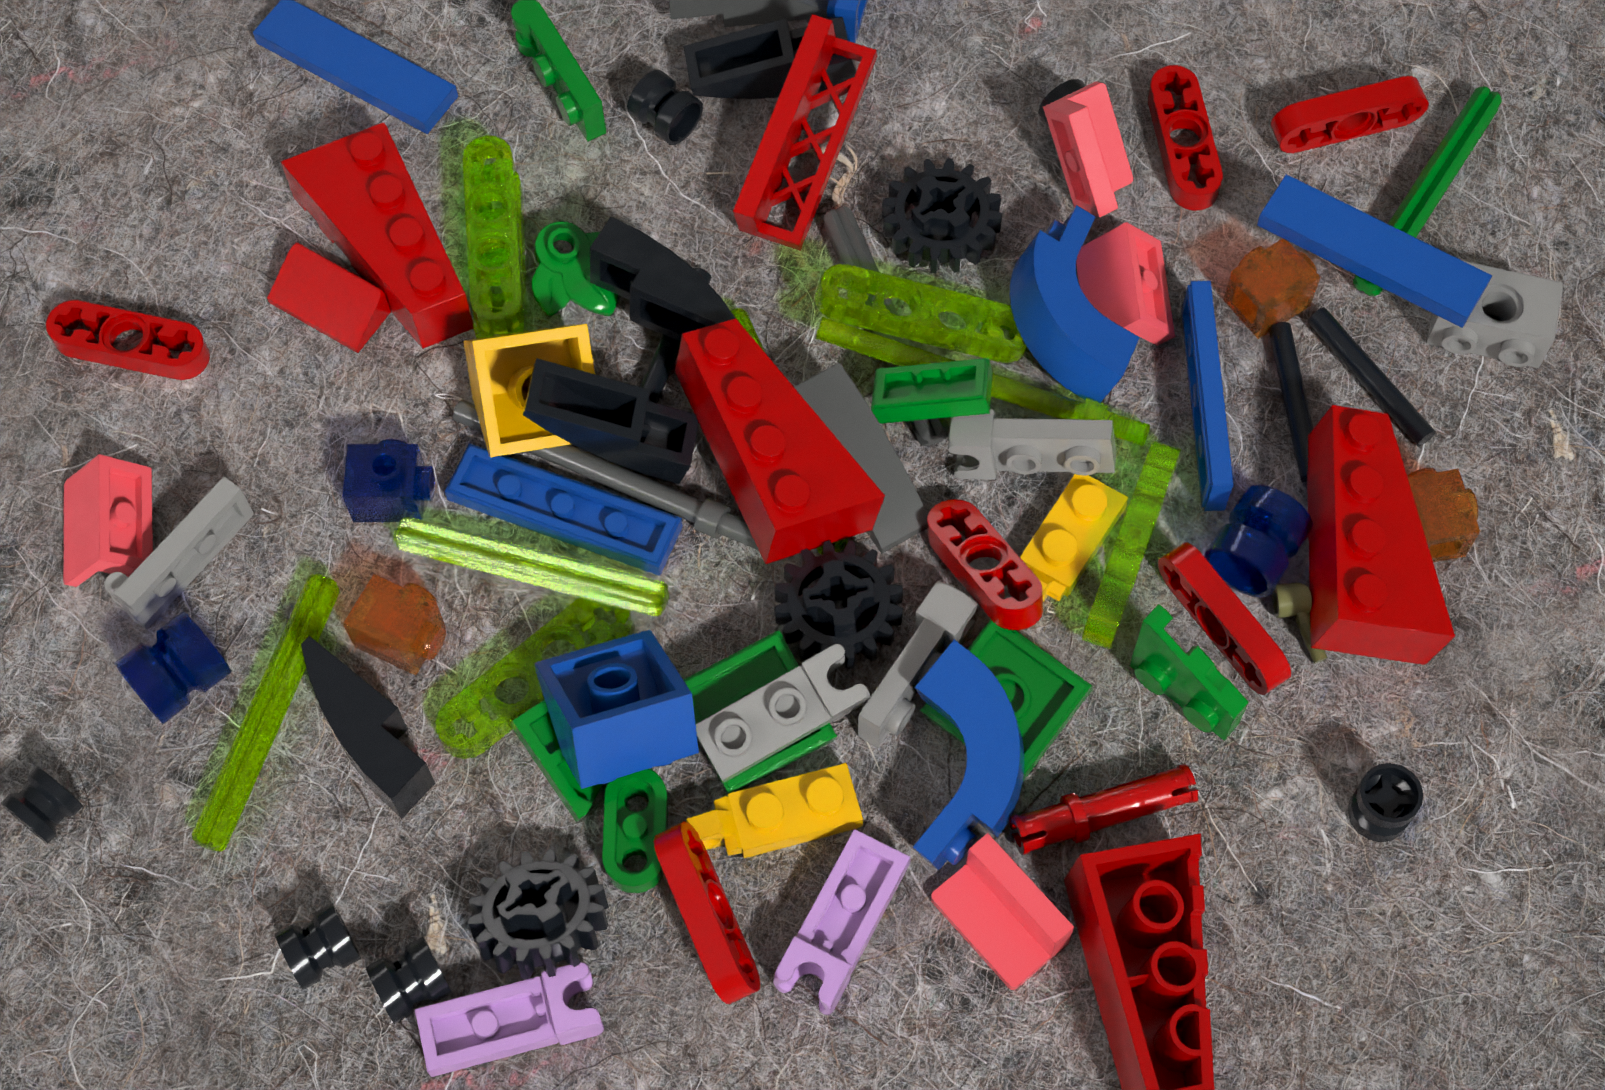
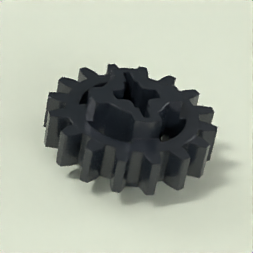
M947 158L943 169H936L930 159L924 160L923 172L918 174L908 166L904 169L903 183L894 180L890 182L889 198H883L882 202L884 237L892 238V252L895 255L907 250L909 251V266L914 268L923 259L929 261L930 273L936 274L940 263H948L951 270L956 273L960 271L961 259L966 258L969 262L977 265L980 263L981 248L992 251L995 247L996 233H1000L1002 213H1000L1001 196L995 193L990 194L992 180L989 177H984L977 181L973 179L975 166L969 164L959 172L954 170L953 159ZM912 203L915 208L912 209L911 218L907 220L905 213ZM976 211L978 221L972 228L969 223L971 222L972 213Z
M829 540L824 541L823 555L816 557L807 548L801 550V568L789 563L784 566V579L787 583L775 585V601L781 603L774 607L775 623L785 625L782 629V636L787 644L801 641L799 645V658L805 661L814 652L820 653L834 644H841L845 650L844 664L847 669H853L855 654L862 653L872 662L877 659V641L884 645H892L894 642V629L891 626L902 624L903 608L899 607L898 604L903 601L902 585L891 584L894 581L895 571L891 564L879 569L876 568L878 556L876 550L871 549L863 557L856 555L855 542L849 541L845 546L844 552H835L834 546ZM820 578L814 587L807 588L813 581ZM841 600L844 608L836 609L833 601ZM872 620L866 628L856 633L863 622Z
M548 849L542 861H533L532 855L529 851L522 852L521 865L513 868L505 861L498 863L501 876L497 880L490 877H482L479 882L483 895L470 897L469 905L473 916L468 918V924L482 959L486 961L494 958L498 972L502 974L506 973L516 964L519 967L522 979H529L534 968L544 966V970L549 977L556 976V963L565 960L573 967L578 966L580 961L577 950L581 947L588 950H596L599 944L595 931L606 930L608 927L605 909L609 907L603 884H599L595 869L591 866L581 870L579 858L575 854L570 855L562 863H559L554 849Z

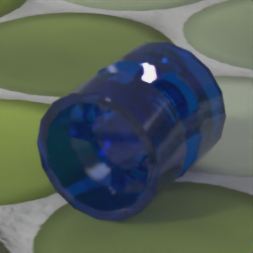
M1251 485L1241 495L1229 514V523L1220 528L1205 551L1204 557L1230 588L1252 597H1267L1273 593L1288 569V559L1297 555L1312 531L1313 521L1307 510L1290 495L1273 487Z
M184 611L156 631L157 643L153 646L140 643L114 662L121 675L162 725L190 705L189 693L193 690L206 693L232 673L229 665L215 646Z

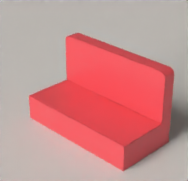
M1096 81L1044 106L1043 109L1074 207L1077 205L1092 215L1102 217L1118 209L1114 192L1131 184L1133 175L1107 87L1104 83Z
M1125 222L1081 247L1076 260L1079 285L1088 301L1101 314L1131 333L1157 346L1175 337L1160 240Z
M98 454L64 483L63 582L65 585L77 587L98 571L109 574L121 572L129 577L153 552L152 468Z
M989 833L969 848L966 864L931 894V902L1011 990H1016L1063 950L1069 944L1074 930V926Z

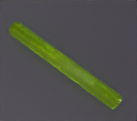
M404 517L400 520L398 528L394 531L393 539L396 541L397 548L401 551L650 616H661L669 601L668 585L662 581L428 521Z
M311 574L306 579L192 832V839L196 844L205 849L222 852L229 843L305 672L306 664L301 644L309 636L318 642L340 593L337 582L329 577Z

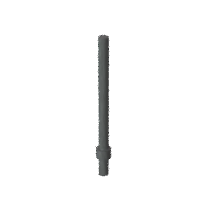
M460 400L454 409L453 420L482 432L475 405L468 401ZM571 445L527 451L695 523L694 529L715 539L723 535L758 550L745 520L731 514L730 506L711 498H707L703 502Z

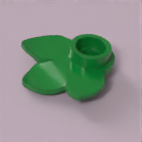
M559 221L546 225L537 235L534 252L539 266L532 278L531 287L536 302L548 316L559 313L570 300L590 312L608 317L613 315L618 295L590 283V247L600 232L585 233L575 224ZM558 240L566 241L571 244L573 251L567 254L560 253L554 248L553 243Z

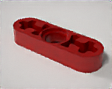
M1178 65L1165 66L1157 70L1152 76L1147 102L1170 194L1173 200L1185 209L1193 211L1204 210L1212 206L1217 200L1223 180V172L1199 81L1191 70ZM1166 88H1174L1176 95H1182L1179 110L1173 112L1175 105L1170 91H1165ZM1176 129H1189L1196 133L1199 142L1192 146H1182L1171 139L1170 133ZM1196 163V177L1200 184H1205L1204 188H1196L1193 181H1187L1191 164Z
M1402 76L1293 103L1281 109L1272 118L1270 126L1280 149L1285 153H1297L1406 126L1419 119L1427 111L1429 102L1416 77Z
M70 300L57 305L49 313L46 320V330L60 353L71 358L176 380H187L198 376L205 370L210 360V351L200 330L194 325L182 321L79 300ZM79 322H83L87 330L76 329ZM67 328L75 329L71 336H67L65 332ZM138 330L143 333L142 340L136 347L130 350L114 348V341L122 332ZM94 334L99 335V343ZM157 337L159 338L162 346L157 345ZM184 344L190 345L191 352L182 351L178 359L173 358L170 350L181 351Z
M958 499L946 500L936 504L927 516L929 544L934 552L996 625L1008 630H1022L1035 625L1043 614L1042 584L1037 576L973 504ZM965 530V540L962 542L961 534L958 531ZM981 557L994 558L1000 562L996 567L988 570H978L969 565L973 560ZM1007 585L1008 593L1011 597L1005 599L1004 587Z
M1184 542L1159 558L1158 568L1168 588L1252 690L1260 695H1266L1291 677L1290 665L1280 647L1195 546Z
M683 821L655 835L654 848L657 858L714 991L728 1005L759 991L761 984L756 964L699 834L690 823Z

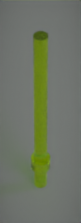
M825 317L821 319L815 338L897 366L955 361ZM995 373L992 374L991 397L1058 419L1113 420L1115 438L1140 446H1144L1150 424L1108 411L1107 404L1086 398L1083 403Z

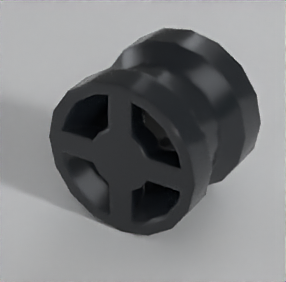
M38 766L28 774V784L19 793L9 794L1 802V805L47 844L56 836V826L64 817L75 816L83 807L70 792Z

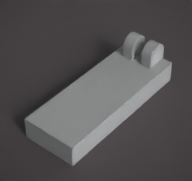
M223 476L129 577L121 572H114L108 575L105 579L104 587L115 604L124 610L131 619L147 630L254 515L242 489Z

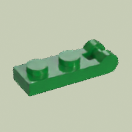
M519 0L511 9L512 22L517 30L515 37L518 50L523 55L532 57L534 69L543 86L548 87L552 85L558 94L556 96L558 108L569 126L577 124L587 142L606 134L602 101L542 5L536 0Z

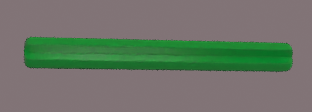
M1481 86L1474 90L1388 222L1389 225L1415 238L1417 237L1497 113L1498 107L1502 102L1501 95L1498 92L1491 91L1486 86ZM1357 275L1353 279L1354 287L1359 291H1364L1368 296H1377L1383 289Z

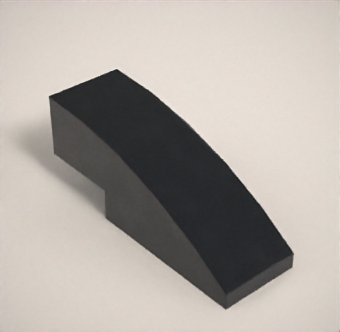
M843 17L831 19L834 25L835 36L850 41ZM787 18L683 46L693 95L734 99L779 97L807 26L791 30ZM837 54L832 55L826 73L833 86L855 76L857 71L855 60ZM823 81L820 85L818 93L826 90Z
M610 217L591 245L590 283L629 299L630 321L681 342L683 333L735 319V316L723 299L696 270L673 251L642 231Z
M536 358L523 411V416L583 450L637 472L676 484H680L691 467L699 425L694 413L648 401L649 389Z
M309 636L301 644L308 677L325 718L354 768L373 792L403 819L430 790L435 781L426 762L398 740L408 730L398 707Z

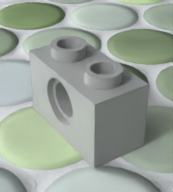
M1464 261L1492 275V278L1463 328L1432 313L1426 344L1443 347L1455 354L1471 353L1498 359L1509 366L1539 368L1555 340L1563 282ZM1487 315L1494 316L1500 321L1493 320L1489 318Z

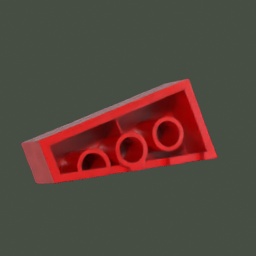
M385 122L280 161L297 203L304 211L307 210L318 222L321 231L347 256L352 267L361 278L366 279L385 293L392 314L422 349L475 328L463 287Z
M735 318L683 333L675 373L765 564L799 554L801 550L806 548L812 550L821 547L824 541L830 540L833 543L873 530L885 495L741 323Z
M1332 405L1308 435L1307 495L1309 590L1312 598V609L1310 611L1311 648L1426 665L1455 637L1389 414Z
M1201 833L1081 854L1064 879L1122 1090H1214L1210 1009L1206 1008L1205 977L1208 975L1207 949H1203L1202 914L1205 911L1204 886L1200 885L1199 858L1202 856Z

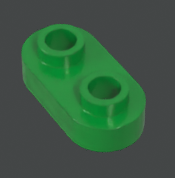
M650 769L619 777L608 783L605 790L603 865L609 881L616 888L627 893L648 891L655 887L664 876L655 852L654 837L668 829V796L663 780ZM642 796L649 803L644 810L634 812L626 807L628 801L633 797ZM633 855L643 856L647 860L645 867L635 872L627 870L624 864Z

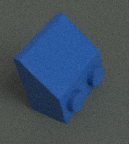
M650 629L535 662L536 674L561 753L581 789L597 784L610 783L619 777L655 766H665L673 763L675 760L699 753L692 692Z

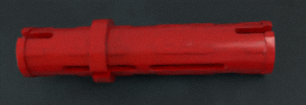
M1180 764L1176 768L1081 797L1072 792L1061 796L1060 803L1022 815L1010 816V828L1018 830L1012 836L1021 855L1072 839L1075 843L1089 840L1091 832L1186 803L1197 802L1198 790L1196 788L1189 790L1188 786L1196 784V781L1187 764Z

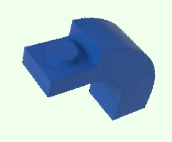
M1076 205L1063 224L1054 220L1045 233L1039 230L1017 260L1010 281V303L1018 331L1025 345L1039 364L1065 388L1097 407L1123 377L1140 337L1101 314L1088 301L1080 288L1076 275V260L1095 216Z
M955 639L915 686L921 699L949 720L961 732L967 752L965 775L958 791L913 846L917 853L938 871L947 860L952 865H956L966 855L977 839V835L972 832L977 823L998 838L1015 810L1021 792L1025 765L1021 730L1005 690L988 667Z

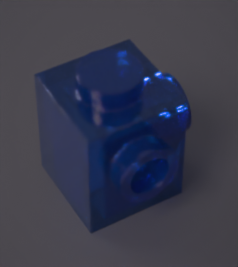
M397 439L382 440L378 444H347L342 497L352 521L423 522L424 501H433L435 477L433 467L425 466L418 444H408Z

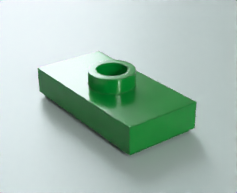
M989 358L875 369L871 411L880 424L990 414L993 374Z

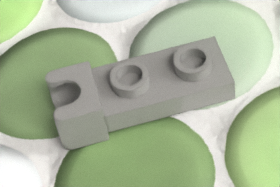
M990 409V414L951 418L948 450L950 453L957 455L954 476L959 479L995 480L997 470L1013 471L1018 474L1071 472L1082 476L1095 473H1115L1116 445L1113 420L996 418L993 409Z
M937 581L916 611L914 635L859 713L858 737L879 748L889 732L896 736L902 732L915 709V704L910 702L917 692L915 686L954 639L962 645L974 628L976 622L971 617L978 607L976 601L944 582Z
M841 644L830 646L802 662V666H798L696 724L697 737L723 783L868 702L871 696L865 685L857 684L846 690H838L832 687L828 681L830 673L842 666L845 661V650Z

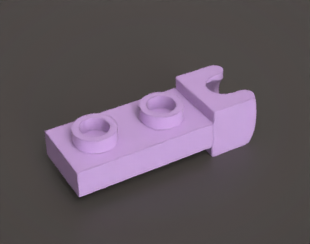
M854 829L797 936H794L776 969L773 983L780 992L787 993L791 991L796 981L804 975H815L823 982L819 990L820 1012L829 1015L834 1011L851 979V973L854 971L910 865V856Z
M580 962L576 967L566 965L557 968L556 976L549 977L544 971L542 976L415 1009L429 1075L434 1077L550 1046L558 1042L560 1045H565L600 1035L604 1031V1025L596 1009L573 1010L568 1007L569 1001L574 995L589 990L593 985L588 964Z

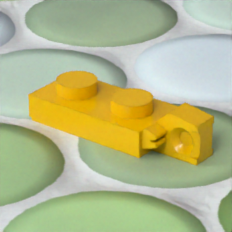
M1074 474L1020 556L1023 562L1040 580L1043 602L1047 596L1060 601L1064 595L1067 597L1070 595L1125 510L1129 497L1089 475Z
M847 763L728 793V797L724 796L713 801L715 810L686 819V822L690 823L699 834L706 850L725 845L728 856L743 854V858L847 832L863 826L862 813Z

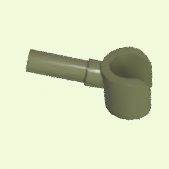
M1299 582L1276 585L1275 590L1272 592L1275 617H1295L1297 628L1300 630L1313 663L1316 664L1326 660L1328 657L1325 650L1311 648L1310 611L1312 609V598L1309 588Z

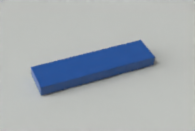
M280 0L253 31L258 45L425 134L432 130L458 98L456 85L294 0Z
M1287 174L1264 207L1257 226L1461 328L1464 327L1492 278V275Z
M1191 281L1187 287L1181 316L1201 507H1204V511H1225L1234 484L1211 281Z
M470 443L444 491L447 500L658 576H661L683 527L682 518L504 455L489 457L487 449Z

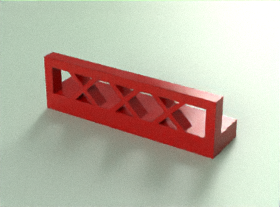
M812 14L733 209L739 231L799 251L802 249L877 59V50L837 38L832 20ZM833 54L859 61L860 63L854 77L835 86L832 85L826 70ZM823 81L826 90L818 93L820 85ZM848 93L842 105L839 97ZM832 100L839 114L836 124L814 135L807 122L810 110ZM802 130H804L807 138L799 141ZM828 142L823 154L819 145ZM813 149L820 163L816 174L794 184L787 169L791 158ZM784 178L788 187L779 191ZM809 190L806 200L803 203L800 194ZM793 197L800 210V215L793 232L767 224L766 221L771 208Z

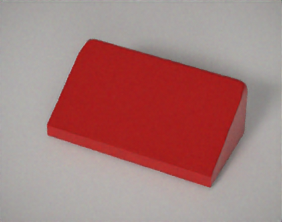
M297 242L289 250L267 297L270 304L356 353L360 352L391 313L386 295L380 288Z

